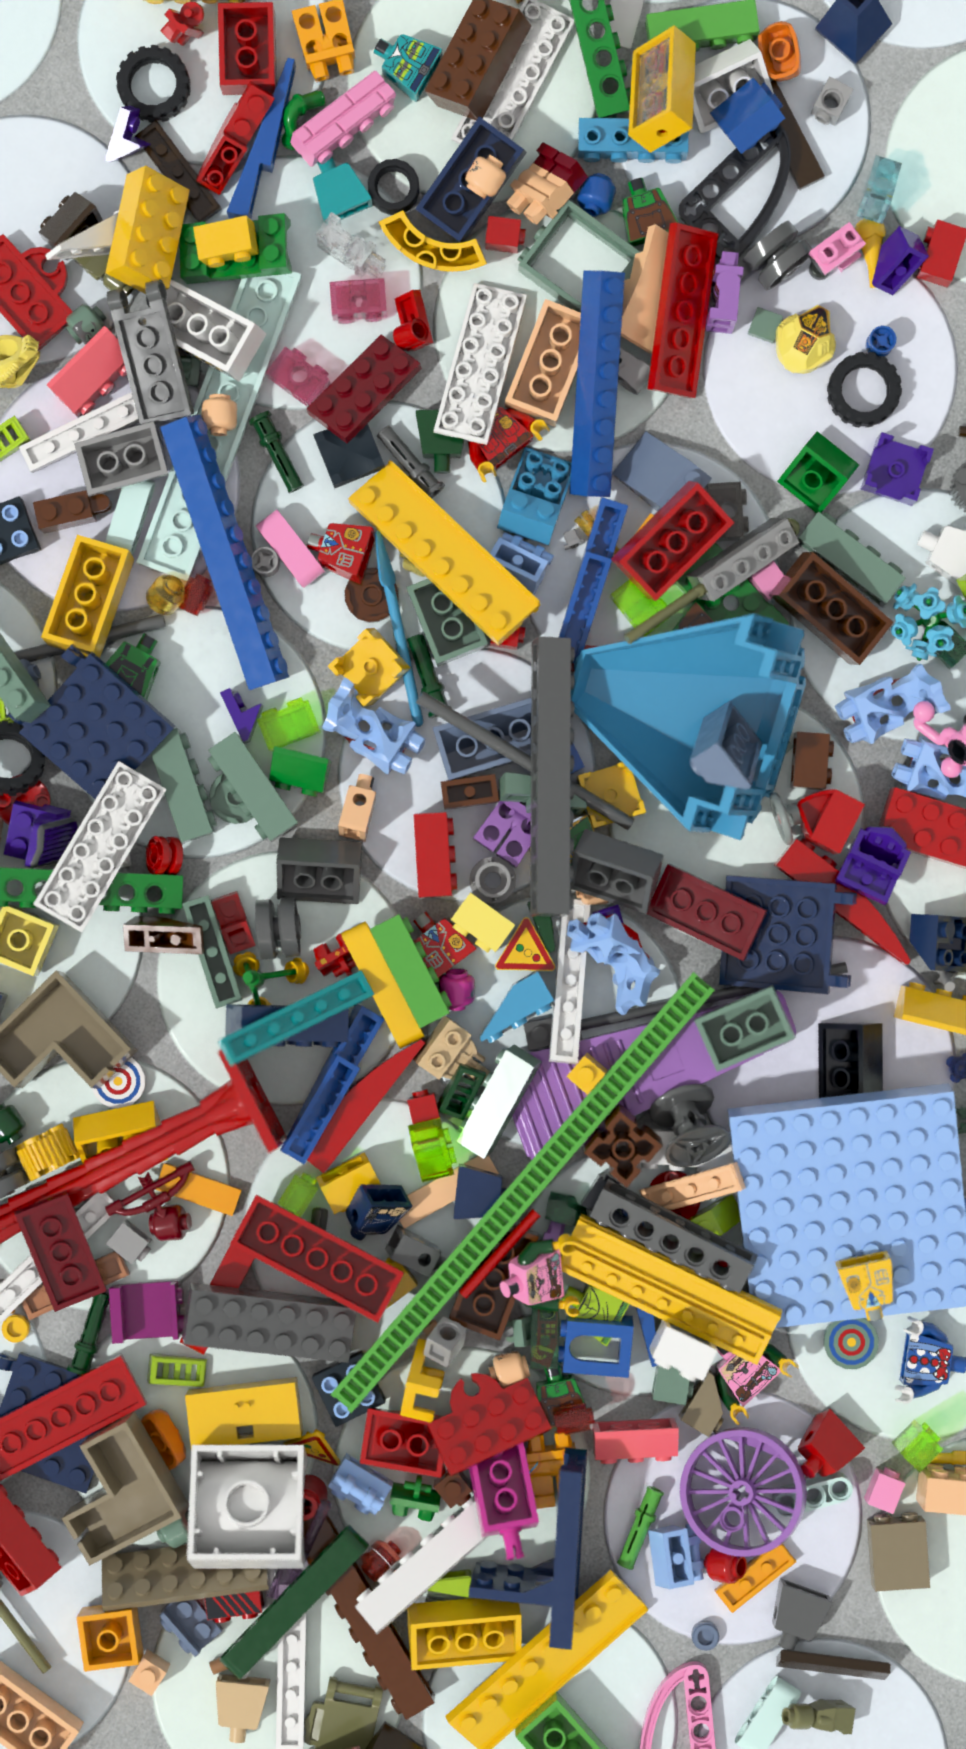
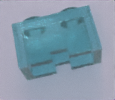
M878 155L875 156L866 179L856 216L883 224L893 198L902 163Z

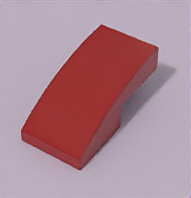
M238 891L212 899L211 903L229 954L231 955L256 946Z

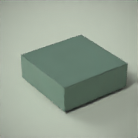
M757 307L748 335L773 343L776 337V329L781 323L783 316Z

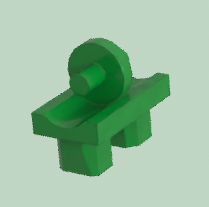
M417 1475L416 1482L405 1481L404 1484L393 1482L390 1498L393 1515L404 1517L407 1516L408 1508L419 1509L418 1518L431 1522L435 1512H439L441 1496L436 1490L431 1489L432 1485L421 1483L422 1475Z

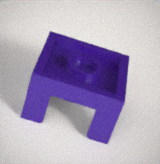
M881 432L876 439L860 490L913 506L918 500L921 491L919 486L934 449L923 445L914 448L893 441L894 436Z

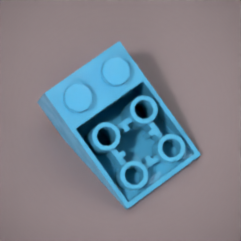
M525 447L504 502L497 528L549 545L570 485L572 462Z
M538 971L531 973L511 986L480 1035L481 1041L487 1039L491 1043L503 1036V1029L512 1026L514 1030L528 1022L526 1016L533 1012H536L537 1016L552 1008L550 1003L554 999Z

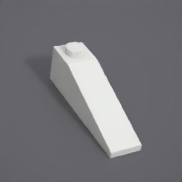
M119 210L115 211L113 216L60 243L46 254L47 260L109 255Z

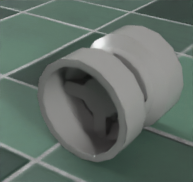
M260 547L253 552L251 556L252 567L258 575L271 577L278 572L280 560L273 549Z

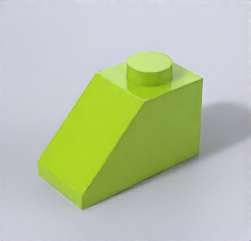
M731 1193L701 1209L688 1220L721 1236L740 1222L738 1204Z

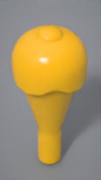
M868 215L856 224L855 230L866 243L861 250L868 267L870 288H876L873 286L872 281L882 240L886 236V230L882 220Z

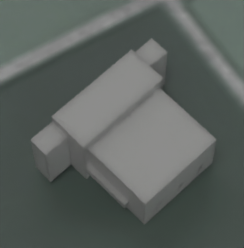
M575 529L564 533L567 543L564 546L565 550L576 548L584 543V540H580L577 536Z

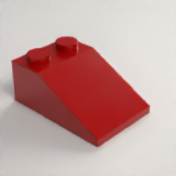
M368 1408L360 1464L438 1478L444 1475L446 1466L427 1427V1424L430 1422L401 1416V1411ZM434 1414L433 1421L443 1416Z

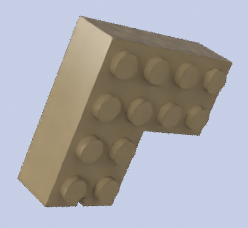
M57 970L0 1025V1073L14 1088H24L59 1053L91 1088L99 1089L117 1072L113 1067L121 1068L138 1051L64 972Z
M135 1411L90 1434L79 1446L104 1489L71 1506L61 1519L74 1540L82 1534L86 1527L89 1530L81 1538L77 1546L90 1566L182 1518L188 1510L189 1503Z

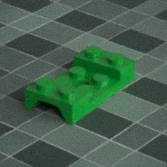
M285 213L258 216V220L252 221L255 226L259 254L251 256V259L245 262L225 261V265L215 268L208 267V265H205L198 259L193 227L207 223L182 224L180 234V278L187 284L292 274V266L287 252V230L291 226V220Z
M717 543L713 544L675 582L684 594L693 588L687 575L723 551ZM747 579L715 601L698 598L693 601V603L697 601L715 622L756 614L772 618L775 622L786 625L790 624L772 603L766 602L763 596ZM725 597H736L739 603L738 608L733 611L727 610L723 604Z

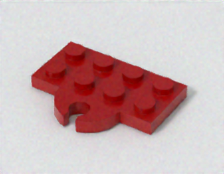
M2 234L0 236V313L22 338L30 335L36 341H39L38 351H40L68 325L66 318L73 312L59 297L67 285V267L62 260L58 263L57 269L54 272H45L43 265L48 261L46 254L51 249L36 247L30 248L21 254L7 237Z
M473 1373L471 1374V1380L479 1387V1393L476 1396H468L464 1392V1381L462 1378L456 1383L450 1397L452 1413L427 1424L450 1477L551 1430L550 1423L528 1378L502 1389L499 1383L486 1374Z

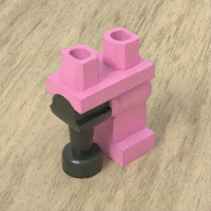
M850 222L809 251V258L812 261L809 266V273L814 279L823 280L827 278L836 267L842 272L861 258L862 255L859 250L866 243Z

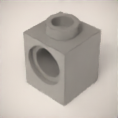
M829 76L813 106L811 114L815 115V119L825 125L830 123L835 126L853 92V88ZM833 99L838 107L828 108L824 100Z
M126 1219L106 1245L132 1265L136 1259L141 1262L151 1250L147 1245L152 1239Z
M443 1316L427 1337L423 1355L448 1368L464 1346L467 1328Z

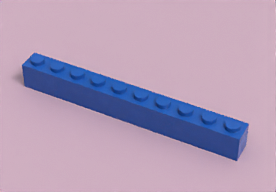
M193 415L161 426L160 429L248 689H256L289 678L287 663L282 657L278 645V636L273 630L269 610L264 604L261 586L255 577L252 559L249 553H247L243 541V532L238 526L234 514V505L229 500L225 488V479L220 473L216 461V452L211 446L207 434L206 423L201 415Z

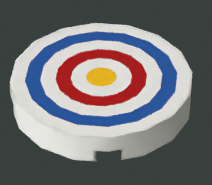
M131 1057L121 1068L113 1067L117 1072L99 1089L92 1088L95 1097L103 1105L111 1108L130 1106L142 1096L146 1087V1074L142 1065Z

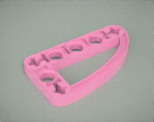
M698 1661L684 1663L673 1669L662 1680L649 1703L642 1726L639 1749H651L654 1729L660 1710L670 1692L683 1680L690 1749H716L709 1676L704 1664ZM694 1669H698L699 1674H703L699 1676L700 1689H695L693 1678L688 1677V1675L693 1674ZM695 1696H702L706 1699V1705L704 1708L696 1710L692 1708L691 1700ZM703 1723L709 1727V1732L706 1736L698 1737L693 1733L694 1727L697 1724Z

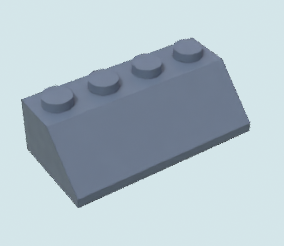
M531 698L467 717L531 756ZM450 723L433 727L448 781L513 763L510 759Z
M728 701L703 718L690 758V764L693 771L698 776L701 775L708 783L748 789L752 784L762 742L732 702Z

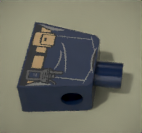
M361 1184L346 1210V1216L352 1226L350 1234L354 1239L362 1241L367 1234L387 1233L412 1208V1204L402 1185Z

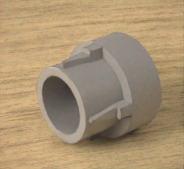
M498 857L482 859L473 867L470 874L472 892L477 898L486 903L495 904L506 900L513 893L516 886V875L512 866L507 861ZM494 872L500 876L501 883L497 888H489L485 884L487 874Z

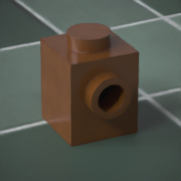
M446 1470L441 1478L437 1477L434 1480L433 1487L450 1508L456 1504L460 1507L471 1498L472 1483L463 1472L450 1477Z

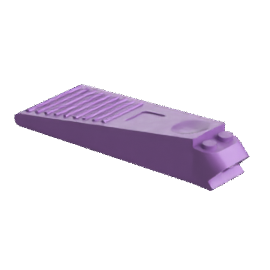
M775 990L796 1036V1028L786 1000L780 991ZM726 1004L698 1010L618 1103L634 1116L650 1109L658 1097L669 1090L683 1085L702 1084L779 1046L717 1072L694 1020L696 1017ZM649 1023L580 1039L578 1062L588 1052L609 1071ZM550 1047L528 1052L541 1060L542 1063L512 1116L526 1156L530 1157L531 1160L587 1096L584 1091L566 1077L577 1064L549 1062ZM605 1119L597 1127L601 1131L606 1129Z

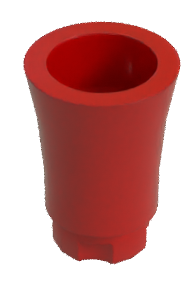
M305 1475L304 1499L310 1501V1503L304 1502L303 1521L310 1520L316 1516L327 1500V1487L315 1475Z

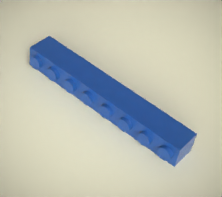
M583 271L570 494L591 497H610L625 272Z

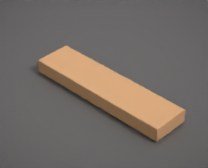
M476 1156L463 1163L499 1174L490 1156H487L485 1159ZM459 1166L407 1195L412 1208L399 1220L404 1229L455 1201Z
M733 1162L645 1187L639 1191L641 1196L668 1210H673L738 1192L746 1187L738 1163Z

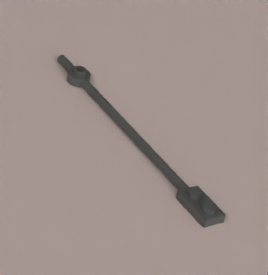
M846 962L831 966V974L848 973ZM732 986L718 989L703 1004L751 994L762 988ZM668 1001L631 1008L625 1015H621L617 1011L581 1019L580 1039H582L581 1030L658 1014ZM552 1017L523 1024L529 1051L550 1046Z

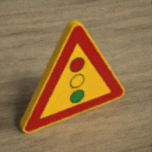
M528 917L523 918L495 964L497 970H555V964Z
M315 1429L314 1433L307 1432L301 1438L283 1442V1445H304L308 1457L335 1466L340 1465L341 1461L325 1440V1434L318 1429Z

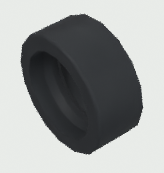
M386 159L378 163L371 171L368 179V193L371 196L373 205L383 213L394 215L402 210L407 212L417 202L420 193L419 179L414 168L407 162L399 159ZM396 171L402 173L409 181V193L400 202H387L378 192L379 179L388 172Z

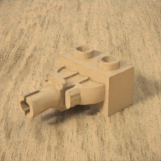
M446 1015L443 1016L425 1041V1044L413 1058L417 1065L439 1080L441 1077L451 1079L460 1063L486 1072L485 1078L491 1072L473 1059L475 1057L482 1063L485 1061V1057L477 1052L476 1045L470 1038L472 1035ZM465 1073L471 1079L475 1080V1076Z

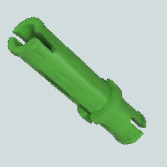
M647 1486L640 1508L635 1510L636 1518L617 1561V1564L629 1570L634 1569L651 1522L656 1520L655 1512L664 1494L663 1491Z

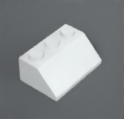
M751 39L695 65L693 119L701 134L719 126L710 112L752 78L759 85L765 82L772 93H774L762 53Z

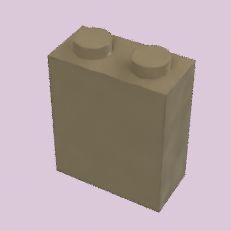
M905 1512L901 1514V1517L877 1514L874 1515V1519H867L871 1585L875 1592L930 1588L927 1532L924 1518L921 1515L918 1516L916 1512Z

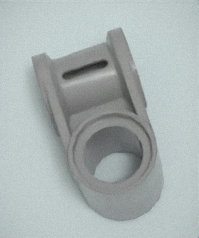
M620 347L618 382L626 390L637 395L649 379L650 366Z

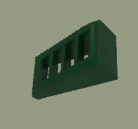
M527 902V907L530 911V902ZM532 916L547 952L555 951L552 918Z
M460 1063L437 1103L438 1111L464 1120L486 1076V1072ZM463 1073H467L469 1075L475 1076L476 1078L473 1081L471 1079L463 1077L462 1075ZM459 1081L471 1085L470 1088L458 1085ZM455 1090H458L460 1092L466 1093V1095L462 1096L454 1092ZM453 1098L461 1101V1103L458 1104L450 1100Z

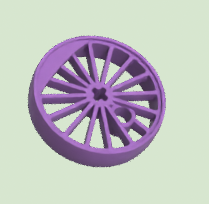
M735 1427L711 1435L695 1448L682 1472L680 1500L687 1522L703 1542L724 1554L749 1557L774 1550L794 1533L805 1511L807 1485L800 1462L784 1442L763 1430ZM724 1439L739 1442L740 1473ZM715 1442H719L733 1475L707 1451ZM745 1444L756 1448L747 1476ZM761 1450L773 1455L752 1478ZM703 1455L730 1482L696 1469L695 1466L700 1457ZM776 1458L783 1460L788 1465L789 1469L755 1483ZM790 1472L795 1483V1488H758ZM696 1474L729 1489H692V1476ZM744 1485L746 1487L745 1492L749 1493V1495L742 1498L740 1497L741 1492L737 1489ZM758 1493H796L795 1508ZM692 1494H729V1496L698 1510L695 1509L692 1500ZM731 1500L715 1521L706 1528L698 1514ZM758 1500L792 1513V1518L787 1527ZM755 1506L782 1531L776 1539L772 1541L769 1539ZM748 1508L763 1538V1545H750ZM729 1511H735L739 1514V1525L729 1523L727 1519ZM719 1522L722 1528L727 1531L724 1541L711 1532ZM743 1528L744 1546L731 1544L732 1533Z

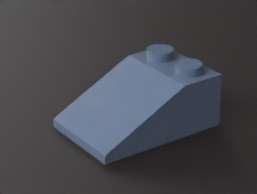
M648 432L643 434L612 473L615 478L656 511H659L688 481L698 482L705 489L712 479L689 459Z

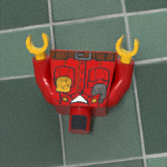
M499 407L488 444L468 441L470 460L477 469L482 482H487L485 479L487 473H493L496 477V470L530 444L533 441L531 433L534 434L537 440L541 441L543 438L539 432L543 429H546L548 432L550 431L544 420H536L532 416L512 408L505 410Z

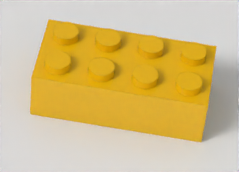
M146 165L126 175L105 273L146 294V282L161 279L166 290L169 289L190 190Z
M76 536L41 635L47 645L66 651L73 644L86 657L91 652L99 658L101 657L135 560L129 550L84 536Z

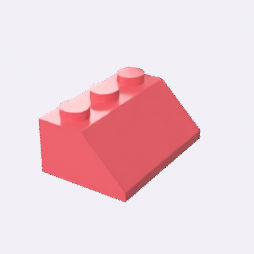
M104 326L46 384L54 395L78 418L82 414L85 415L93 410L96 405L94 402L101 395L106 396L114 388V382L120 375L122 377L127 375L118 339Z
M675 1418L592 1422L595 1460H600L602 1464L617 1463V1459H628V1462L638 1463L643 1462L644 1458L655 1457L656 1461H670L672 1456H678L679 1432Z

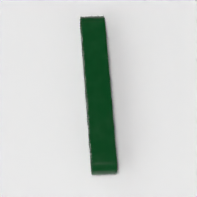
M350 1525L345 1527L223 1653L219 1661L238 1679H241L364 1553L369 1543Z

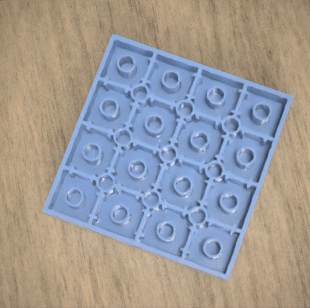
M949 1083L727 1109L733 1162L738 1163L746 1187L737 1192L743 1248L758 1255L755 1265L747 1278V1289L749 1294L782 1309L781 1318L775 1328L866 1318L865 1309H853L835 1261L886 1250L892 1263L893 1301L889 1304L881 1305L883 1316L966 1307V1213L954 1091Z

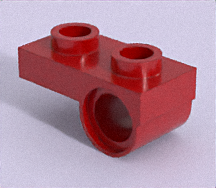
M411 290L395 298L401 324L393 331L395 344L402 350L417 351L433 343L421 291Z

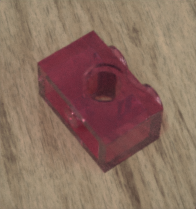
M285 346L266 371L268 379L308 407L331 384L330 379L327 378L329 373L317 364L313 367L305 361L307 357L298 349L293 348L291 351ZM299 370L305 371L308 374L307 378L303 382H296L293 380L295 372Z

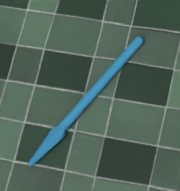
M375 531L379 581L384 587L398 654L411 667L403 675L412 721L416 723V727H420L423 725L424 720L421 706L416 703L418 692L394 586L396 578L380 531Z

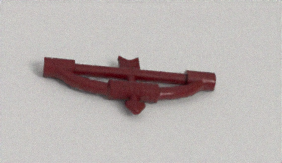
M188 1161L175 1168L176 1171L154 1183L149 1172H147L144 1178L138 1177L143 1189L105 1206L108 1215L112 1216L116 1213L123 1216H131L144 1212L148 1213L157 1208L158 1212L156 1215L165 1218L167 1209L162 1208L161 1205L170 1201L185 1185L189 1173L195 1170L191 1161ZM180 1177V1180L169 1191L165 1190L156 1196L155 1189ZM150 1193L152 1198L143 1202L141 1206L124 1209V1206Z

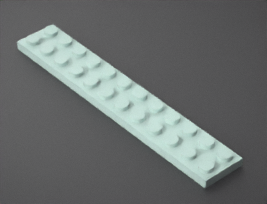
M292 271V274L241 279L230 310L254 322L266 333V336L240 382L209 366L193 408L194 414L191 416L201 415L202 402L209 399L211 394L229 395L231 400L237 404V426L235 429L227 431L226 436H213L210 434V430L207 432L211 446L216 452V461L220 473L225 479V483L302 279V275ZM172 465L136 563L189 583L201 547Z

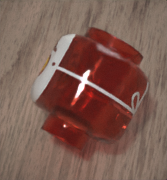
M377 1540L362 1555L361 1560L363 1564L361 1569L371 1580L377 1582L388 1570L395 1572L401 1566L399 1563L401 1560L399 1557L401 1550L392 1541L386 1543L382 1540Z

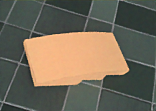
M656 224L648 227L643 252L635 254L630 279L624 280L621 337L649 354H652L669 234V232Z

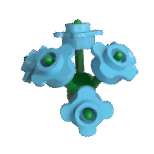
M914 583L910 587L902 586L897 591L894 597L897 601L894 603L893 608L896 610L898 607H901L908 611L914 607L920 612L921 618L915 621L910 616L904 617L903 614H897L895 616V624L891 627V633L897 639L902 640L903 645L906 646L905 649L913 651L911 656L921 661L927 660L928 656L937 657V654H935L937 650L950 651L954 648V642L951 638L954 634L953 629L939 625L942 618L947 617L952 624L960 623L962 628H966V602L962 600L961 596H955L953 602L947 605L946 612H943L946 604L940 600L938 589L931 587L926 593L920 595L915 591L917 585ZM923 625L926 627L922 641L913 639L912 643L911 638L917 635L918 626Z

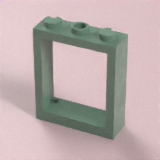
M568 200L560 209L556 210L558 214L550 221L547 227L542 225L533 238L536 240L530 249L526 247L518 257L517 261L520 262L518 271L565 306L581 313V303L532 268V265L566 219L569 217L629 261L622 271L625 272L624 280L630 279L635 254L640 253V251Z

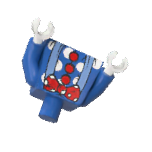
M911 1316L907 1317V1320L912 1321L911 1327L903 1329L906 1332L899 1378L903 1385L908 1386H895V1390L902 1391L901 1397L895 1399V1401L906 1404L915 1398L923 1397L939 1390L941 1385L948 1384L950 1372L964 1374L966 1371V1357L952 1355L953 1345L948 1342L947 1335L933 1323L920 1321Z

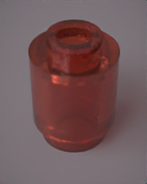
M196 574L195 578L189 576L178 599L181 601L178 608L198 617L200 611H204L214 590L210 586L211 580L199 574Z
M585 1403L559 1408L560 1411L553 1412L557 1434L564 1433L566 1436L591 1430L590 1424H595L592 1407L586 1408Z

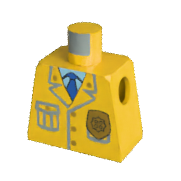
M888 1251L835 1261L853 1309H865L868 1321L882 1319L881 1305L889 1304L893 1301L892 1263Z

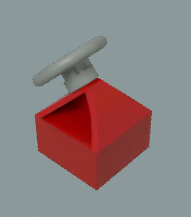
M837 789L811 794L797 801V803L787 805V808L784 807L780 796L776 792L770 794L772 813L780 836L785 844L790 845L793 843L791 827L800 824L804 839L832 855L841 853L865 805Z

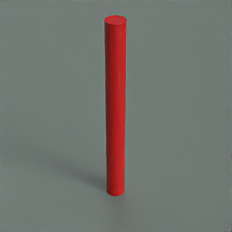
M532 1209L459 1290V1293L467 1299L541 1215Z

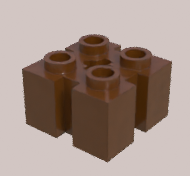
M618 1103L605 1118L606 1129L602 1132L597 1128L583 1144L584 1154L600 1167L605 1162L608 1163L610 1175L625 1187H628L641 1172V1160L644 1159L649 1163L663 1147L661 1137L644 1124L641 1128H638L636 1116ZM627 1142L628 1147L621 1146L618 1148V1143Z

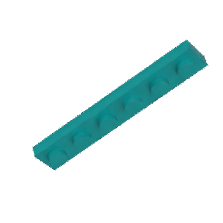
M362 970L221 1038L218 1044L230 1066H233L371 998L374 992Z

